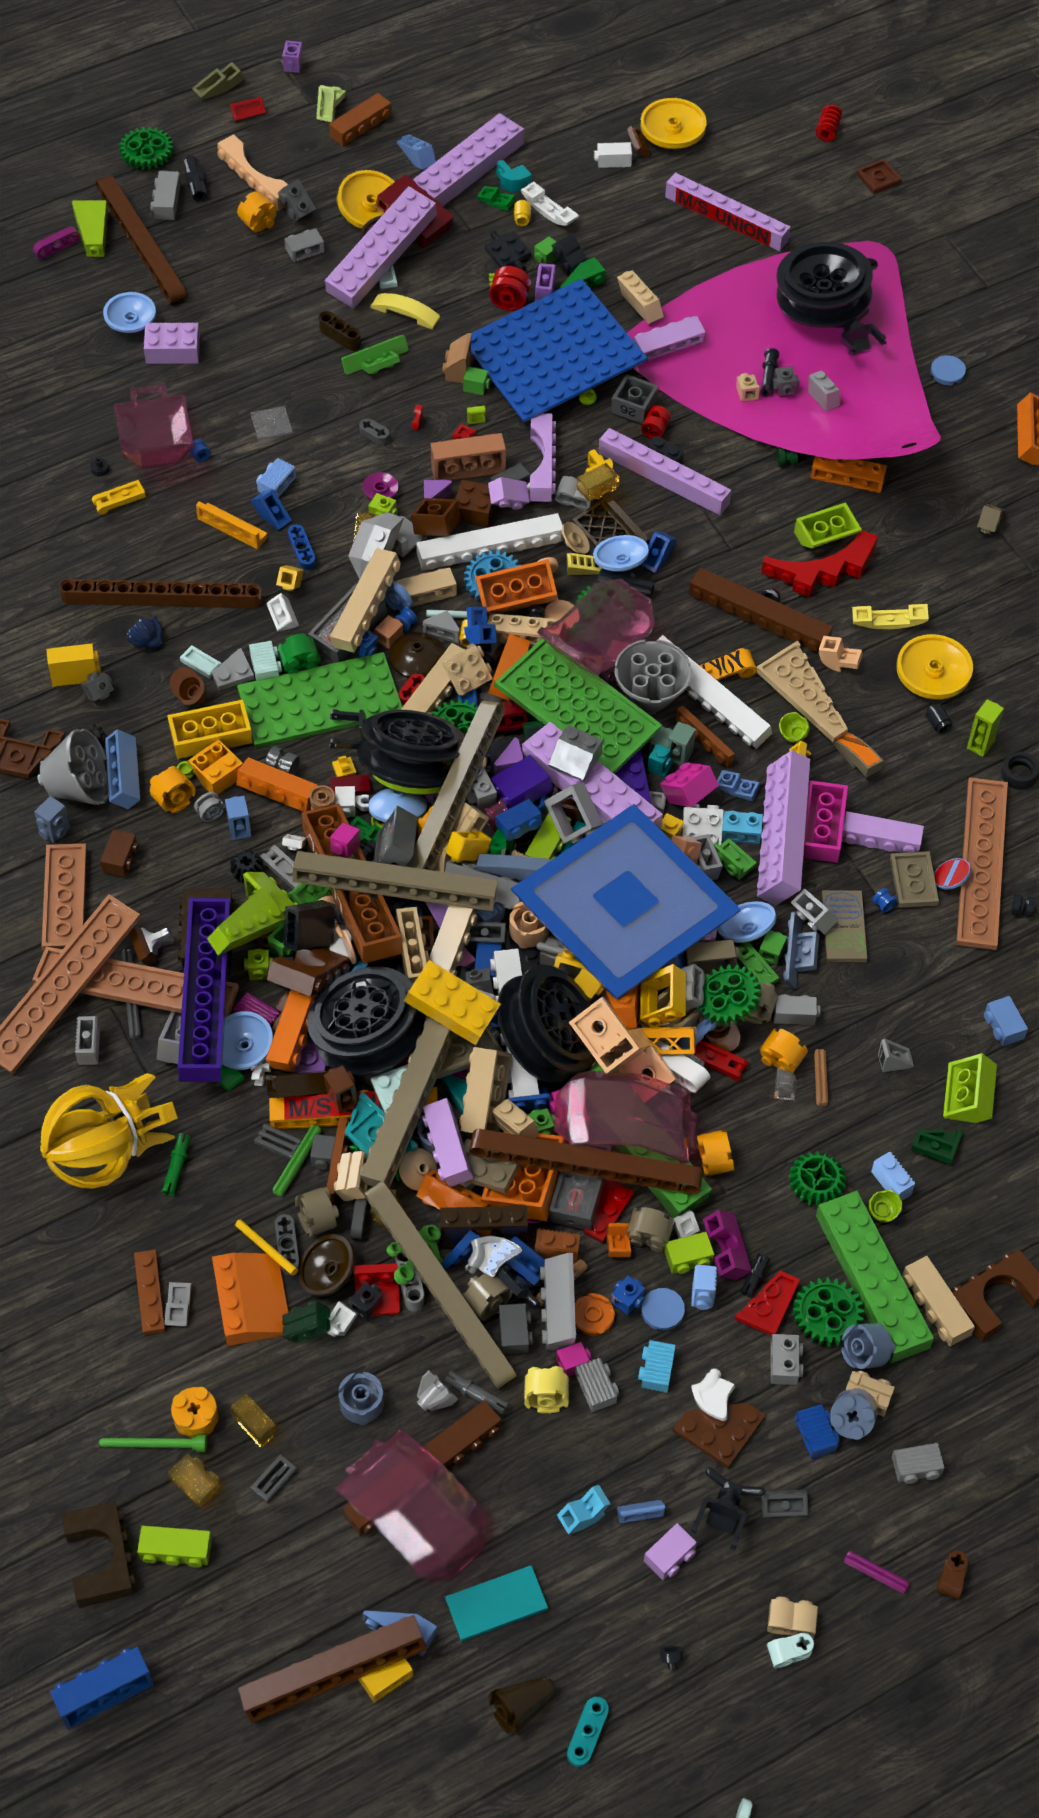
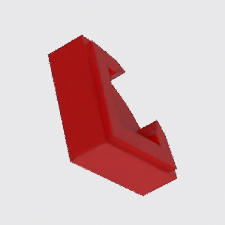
M422 405L415 407V419L412 421L413 430L418 431L423 420Z
M460 424L452 435V440L475 437L476 430Z

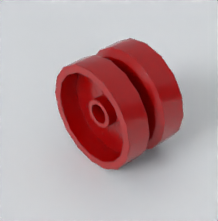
M501 267L494 274L489 290V298L498 308L507 311L519 310L526 303L531 280L523 270L517 267Z

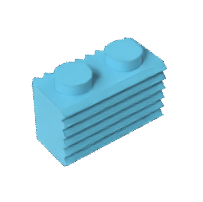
M649 1340V1346H644L642 1359L646 1360L645 1367L640 1366L638 1380H642L641 1387L643 1389L668 1392L676 1345Z

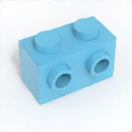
M723 811L721 841H726L729 838L737 843L760 844L763 814Z

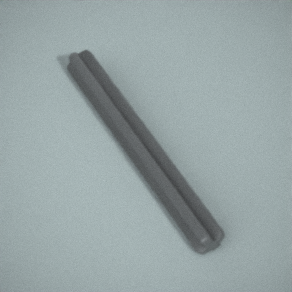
M123 950L121 954L122 961L134 963L132 950ZM126 1002L129 1037L131 1039L140 1038L141 1029L138 1005Z

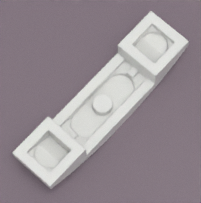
M532 182L521 189V193L526 200L548 220L567 226L579 218V215L569 207L563 209L545 196V190L536 183Z

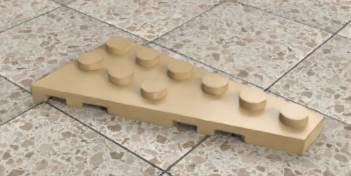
M798 641L756 667L757 673L832 742L847 734L848 728L839 712L833 707V701L827 696L825 687L814 668L808 663V657L802 652Z

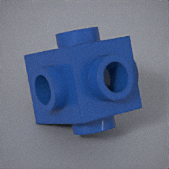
M627 1276L623 1281L619 1280L611 1295V1303L628 1316L635 1307L639 1308L644 1302L645 1288L639 1280Z

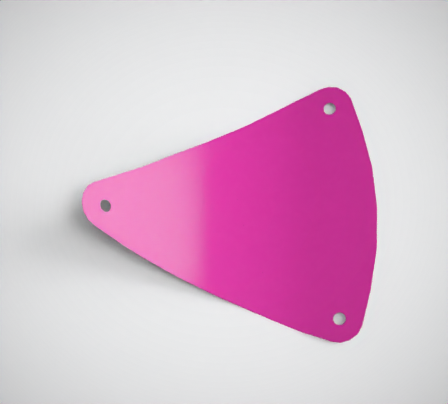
M862 241L842 244L857 249L867 259L872 258L878 263L877 269L872 270V299L868 307L869 313L860 322L864 325L873 324L886 336L885 341L887 344L881 345L869 333L870 348L851 355L842 343L841 334L844 332L843 328L810 327L797 323L787 317L777 302L778 284L776 274L780 262L790 252L738 266L698 284L661 307L664 317L649 324L643 320L627 332L633 340L634 336L641 332H649L656 327L661 328L671 322L676 323L686 317L697 316L706 332L703 342L645 361L633 367V369L650 383L658 385L659 390L680 404L717 424L753 440L793 452L829 459H869L903 456L925 450L941 440L931 419L916 367L898 263L895 255L880 243ZM775 348L779 351L780 356L777 359L778 368L793 367L795 376L798 375L799 378L796 394L779 396L777 389L772 387V395L770 397L761 395L764 375L762 364L765 361L764 352L766 349ZM821 370L841 390L840 406L828 411H824L821 405L815 401L814 397L808 393L809 375ZM743 373L755 375L757 384L760 386L758 400L741 402L736 388L737 377ZM917 443L912 447L902 448L904 445Z

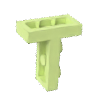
M320 85L316 119L333 122L335 107L345 98L346 91L341 90L339 87Z

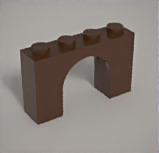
M320 946L298 950L295 961L281 956L272 960L267 980L312 996L338 977L348 973L350 968L348 965L349 957Z
M1020 1249L1015 1253H1007L1001 1259V1262L990 1264L981 1275L975 1274L968 1280L966 1285H959L952 1290L953 1295L974 1324L973 1333L981 1342L997 1333L1002 1324L984 1299L983 1291L990 1285H1009L1018 1291L1032 1309L1039 1305V1272Z

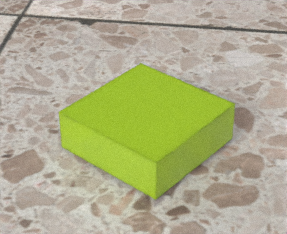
M485 406L467 408L468 424L486 422Z

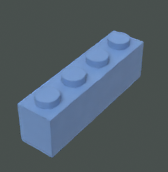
M117 729L105 738L109 802L129 809L140 801L136 737Z

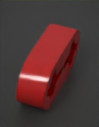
M413 674L400 689L399 699L402 705H405L409 700L410 696L408 695L410 692L412 696L420 685L418 682L422 683L425 679L422 674Z

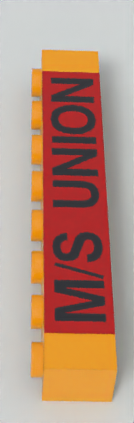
M437 1087L432 1088L425 1106L438 1101ZM362 1090L356 1092L357 1103L360 1093L364 1092L383 1111L375 1091ZM326 1093L309 1096L269 1098L271 1127L278 1130L310 1128L311 1125L318 1127L338 1126L339 1118H346L349 1123L353 1110L356 1109V1106L339 1114ZM424 1109L422 1111L420 1118L425 1114Z

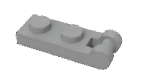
M276 845L269 848V852L260 855L263 865L271 869L289 887L294 889L299 884L292 882L294 861Z

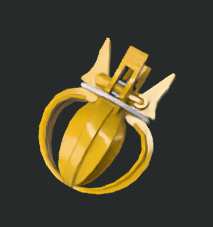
M146 1073L124 1086H110V1092L95 1086L83 1085L71 1088L58 1097L45 1116L41 1129L40 1146L42 1157L46 1158L49 1168L58 1178L80 1188L93 1189L107 1186L121 1177L126 1170L131 1156L136 1155L139 1157L147 1148L156 1144L166 1143V1141L168 1142V1140L170 1141L175 1138V1136L168 1133L147 1132L178 1118L173 1102L151 1108L147 1094H142L155 1079V1075ZM91 1097L103 1109L100 1112L92 1109H77L67 1112L72 1106ZM155 1113L159 1114L160 1119L146 1123V1117ZM53 1162L75 1168L107 1165L95 1174L72 1177L62 1172Z

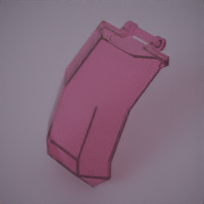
M165 383L141 388L129 387L131 402L114 404L122 457L141 469L178 465L194 447L185 394L167 396ZM161 392L162 397L140 401L136 399V395Z
M622 579L597 582L560 620L545 628L541 626L537 633L553 649L580 668L599 676L615 667L619 654L627 646L644 640L654 628L655 621L652 601Z
M588 1071L576 1074L556 1094L554 1131L572 1145L599 1143L641 1146L675 1158L680 1164L689 1163V1154H696L698 1150L696 1144L698 1114L690 1110L691 1092L645 1074L619 1072L606 1074L604 1071Z
M400 1429L385 1443L376 1439L367 1452L352 1465L344 1468L348 1477L335 1488L336 1492L379 1529L409 1562L420 1578L451 1580L484 1549L487 1514L446 1467L404 1430Z

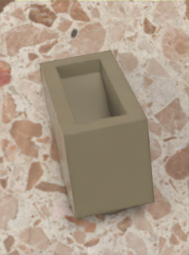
M988 504L984 505L977 527L981 528L980 531L987 534L996 532L1005 509Z

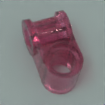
M498 800V803L490 808L486 807L483 809L484 814L490 817L487 823L494 833L498 829L495 816L508 810L502 800Z

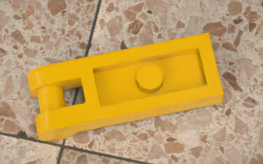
M139 480L97 494L92 497V502L97 506L98 513L104 515L108 510L145 498L146 494Z

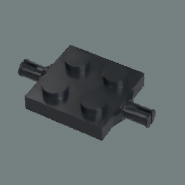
M496 231L494 233L491 232L490 236L494 241L486 244L485 250L500 268L512 266L525 271L526 267L522 262L531 257V251L518 235L512 231L500 237Z
M507 1263L503 1264L496 1275L517 1297H522L533 1309L537 1308L541 1302L534 1297L538 1293L534 1287L535 1285Z

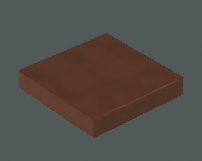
M885 159L856 170V175L873 195L902 184V178Z

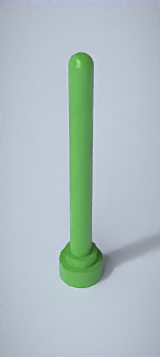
M197 1434L192 1439L101 1438L99 1445L101 1447L192 1448V1450H196L198 1453H206L207 1434Z

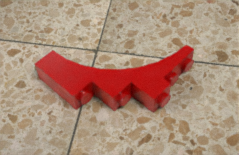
M862 530L846 548L834 555L814 561L790 562L765 556L761 573L792 584V591L810 597L817 582L835 588L842 573L860 579L876 549L878 536Z

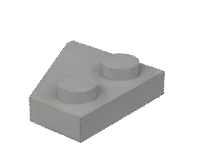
M240 648L212 672V678L218 690L221 691L254 680V674Z

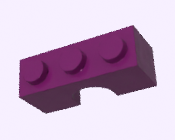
M717 1210L705 1217L703 1221L708 1238L715 1240L722 1249V1253L714 1257L719 1277L736 1281L751 1272L735 1214Z

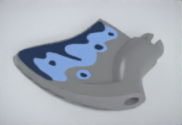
M486 1236L471 1241L473 1252L465 1269L471 1274H475L476 1270L479 1269L494 1278L500 1267L522 1252V1248L516 1243L501 1237Z

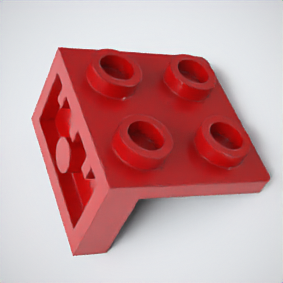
M397 1263L354 1266L355 1293L365 1282L369 1285L374 1283L382 1290L383 1302L371 1316L400 1313L399 1284L394 1279V1273L398 1269Z

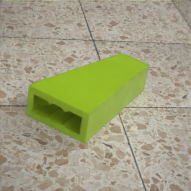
M106 200L72 201L75 220L87 257H104L108 220Z

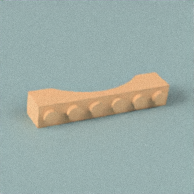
M235 135L218 143L217 153L221 160H224L231 169L235 170L239 177L243 178L251 188L253 187L256 191L261 192L275 204L277 211L285 207L279 200L278 192L287 186V183L283 180L267 177L253 169L245 158L244 144Z

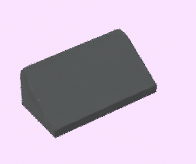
M806 1490L766 1491L765 1495L761 1496L763 1517L808 1515V1496Z

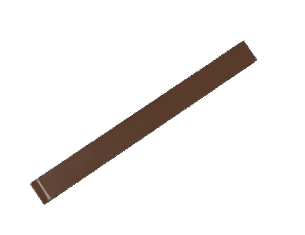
M110 175L96 180L99 194L103 200H106L108 208L167 301L171 304L185 299L187 295L182 283L114 177Z
M65 579L59 584L61 599L67 604L258 608L263 604L261 586L251 583Z
M476 1129L472 1133L469 1152L476 1157L687 1194H697L701 1191L703 1170L696 1166L485 1129Z

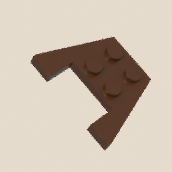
M0 718V773L29 779L40 767L41 761L65 739V732L48 729L42 744L6 737L11 726L10 720Z

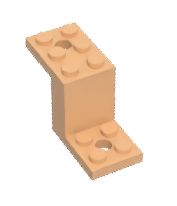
M604 997L598 999L569 1022L605 1073L619 1070L643 1104L677 1079L641 1028L628 1031ZM597 1020L601 1021L604 1025L601 1033L594 1030V1023ZM648 1068L653 1072L651 1080L644 1079V1069Z

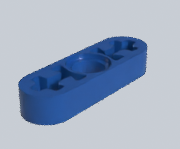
M297 524L288 528V539L300 567L304 570L313 569L316 565L315 554L304 528ZM299 545L307 546L303 550L297 548ZM307 555V559H308L309 562H307V561L304 559V556Z

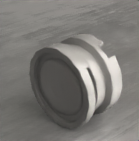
M215 792L205 793L194 804V810L204 822L216 820L223 814V808H225V804Z

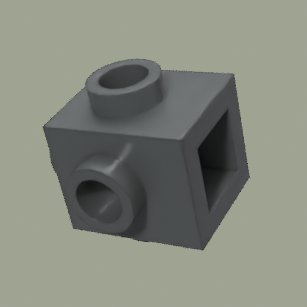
M793 367L775 368L773 388L777 389L778 395L796 394L799 378L798 375L795 376Z
M98 671L91 673L87 676L88 679L80 683L88 699L91 701L103 700L110 696L109 692L114 690L111 677L105 673H98Z
M490 968L466 972V983L476 989L494 995Z

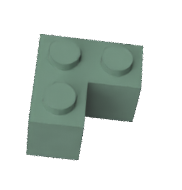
M679 721L674 730L662 727L650 741L649 754L652 753L658 743L671 749L670 757L673 764L681 766L687 763L694 750L696 729Z

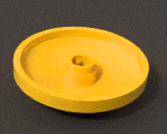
M679 98L661 99L651 103L644 109L641 115V131L650 142L660 147L670 149L685 148L697 143L704 136L706 116L697 105L690 101Z
M361 170L348 175L342 181L338 190L337 203L340 212L347 221L362 229L369 220L384 214L375 206L377 196L395 181L383 173L372 170Z
M928 634L913 638L902 647L897 659V673L904 686L913 693L929 699H947L961 693L968 686L973 673V662L968 651L957 641L942 635Z

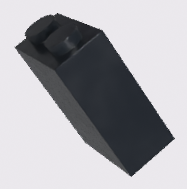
M319 900L286 906L283 946L298 951L333 944L336 905Z

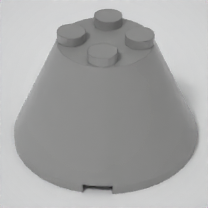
M658 639L657 641L648 642L640 640L630 644L619 654L615 663V677L618 685L629 699L643 711L653 715L664 709L688 687L691 680V664L687 655L670 642Z
M86 729L73 730L41 761L38 782L41 786L44 785L49 796L93 805L103 804L109 799L108 773L104 762L107 758L97 738Z

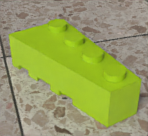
M263 885L221 923L207 940L215 952L221 955L274 931L285 920V915Z

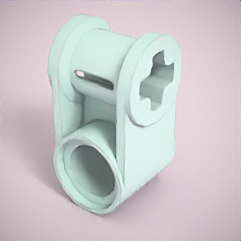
M806 1633L775 1639L767 1643L774 1668L784 1667L809 1658L814 1646L812 1637ZM799 1643H802L803 1646H807L806 1650H803L802 1647H798Z

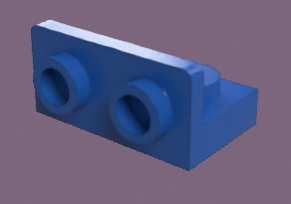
M470 1230L443 1260L441 1265L447 1270L452 1264L456 1266L461 1260L468 1264V1260L473 1252L471 1241L481 1237Z
M514 1236L510 1241L519 1245L522 1248V1252L506 1263L535 1285L540 1280V1267H543L545 1259L517 1236Z

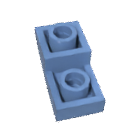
M722 770L717 780L719 784L717 788L752 802L760 789L759 782L741 779V775L735 772Z

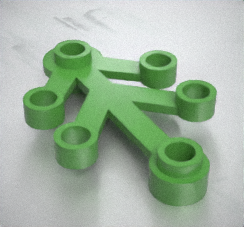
M426 1225L418 1232L441 1264L443 1259L440 1257L437 1246L441 1232L435 1225ZM392 1242L387 1247V1253L391 1257H396L399 1253H403L397 1242ZM409 1260L394 1273V1279L400 1285L409 1283L414 1277L412 1270L414 1267Z

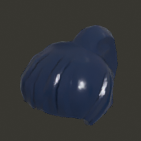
M154 616L152 620L139 619L135 626L131 627L128 631L127 640L132 645L140 648L146 646L157 648L161 646L163 637L157 617Z

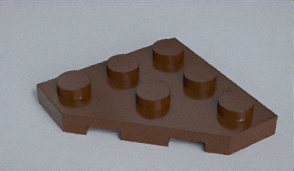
M747 1402L727 1405V1419L725 1421L708 1415L702 1409L685 1411L672 1432L729 1469L766 1415Z

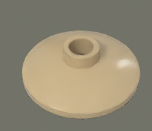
M566 522L562 526V534L566 545L578 554H586L590 549L588 538L579 526L572 522Z
M421 1148L405 1153L399 1165V1175L402 1182L408 1188L419 1191L425 1175L432 1170L437 1171L433 1156Z

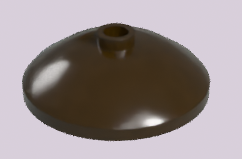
M423 632L408 633L399 637L392 644L389 652L390 664L403 677L410 678L413 674H422L426 677L444 654L445 648L436 637Z
M336 1234L325 1235L315 1240L306 1249L299 1263L298 1278L302 1288L309 1294L318 1297L328 1296L338 1291L348 1281L354 1269L355 1252L352 1244L344 1237Z

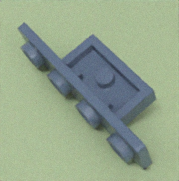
M791 912V918L788 920L789 936L786 940L788 951L785 954L786 971H784L783 977L791 989H796L798 972L817 970L819 934L817 931L801 933L802 920L796 912Z

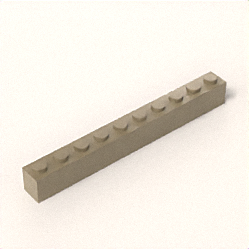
M297 851L293 865L292 882L493 911L498 880Z
M430 1017L425 1020L423 1033L417 1038L416 1049L409 1057L406 1072L404 1071L401 1075L398 1090L396 1089L393 1093L392 1104L385 1111V1120L377 1130V1138L374 1145L372 1144L369 1148L367 1161L361 1166L360 1176L365 1185L374 1187L383 1181L388 1189L390 1188L422 1114L423 1106H425L456 1035V1033Z

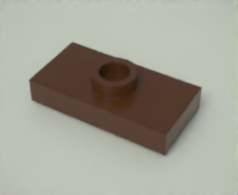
M630 126L627 131L632 141L631 145L637 153L648 158L651 154L642 132L634 126Z

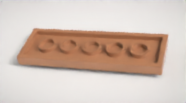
M86 843L46 845L42 950H45L46 946L63 950L84 925Z

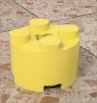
M554 1366L550 1369H540L538 1367L528 1369V1374L525 1376L524 1404L528 1409L534 1407L537 1408L538 1413L549 1414L560 1412V1407L562 1406L568 1407L569 1378L563 1373V1368Z

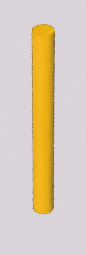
M242 1220L236 1222L235 1226L288 1273L292 1276L297 1273L298 1269L246 1223Z

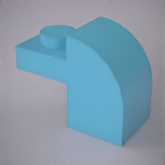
M596 1485L582 1499L569 1502L557 1516L566 1532L572 1534L599 1521L605 1515L604 1510L610 1505V1502L601 1487Z

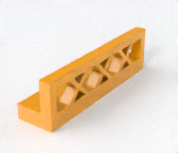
M198 502L196 504L198 520L257 550L268 538L267 532L209 503L205 505Z
M697 1027L641 1028L659 1054H695ZM681 1037H690V1049H682L676 1044ZM660 1038H666L671 1043L666 1050H662L655 1044Z

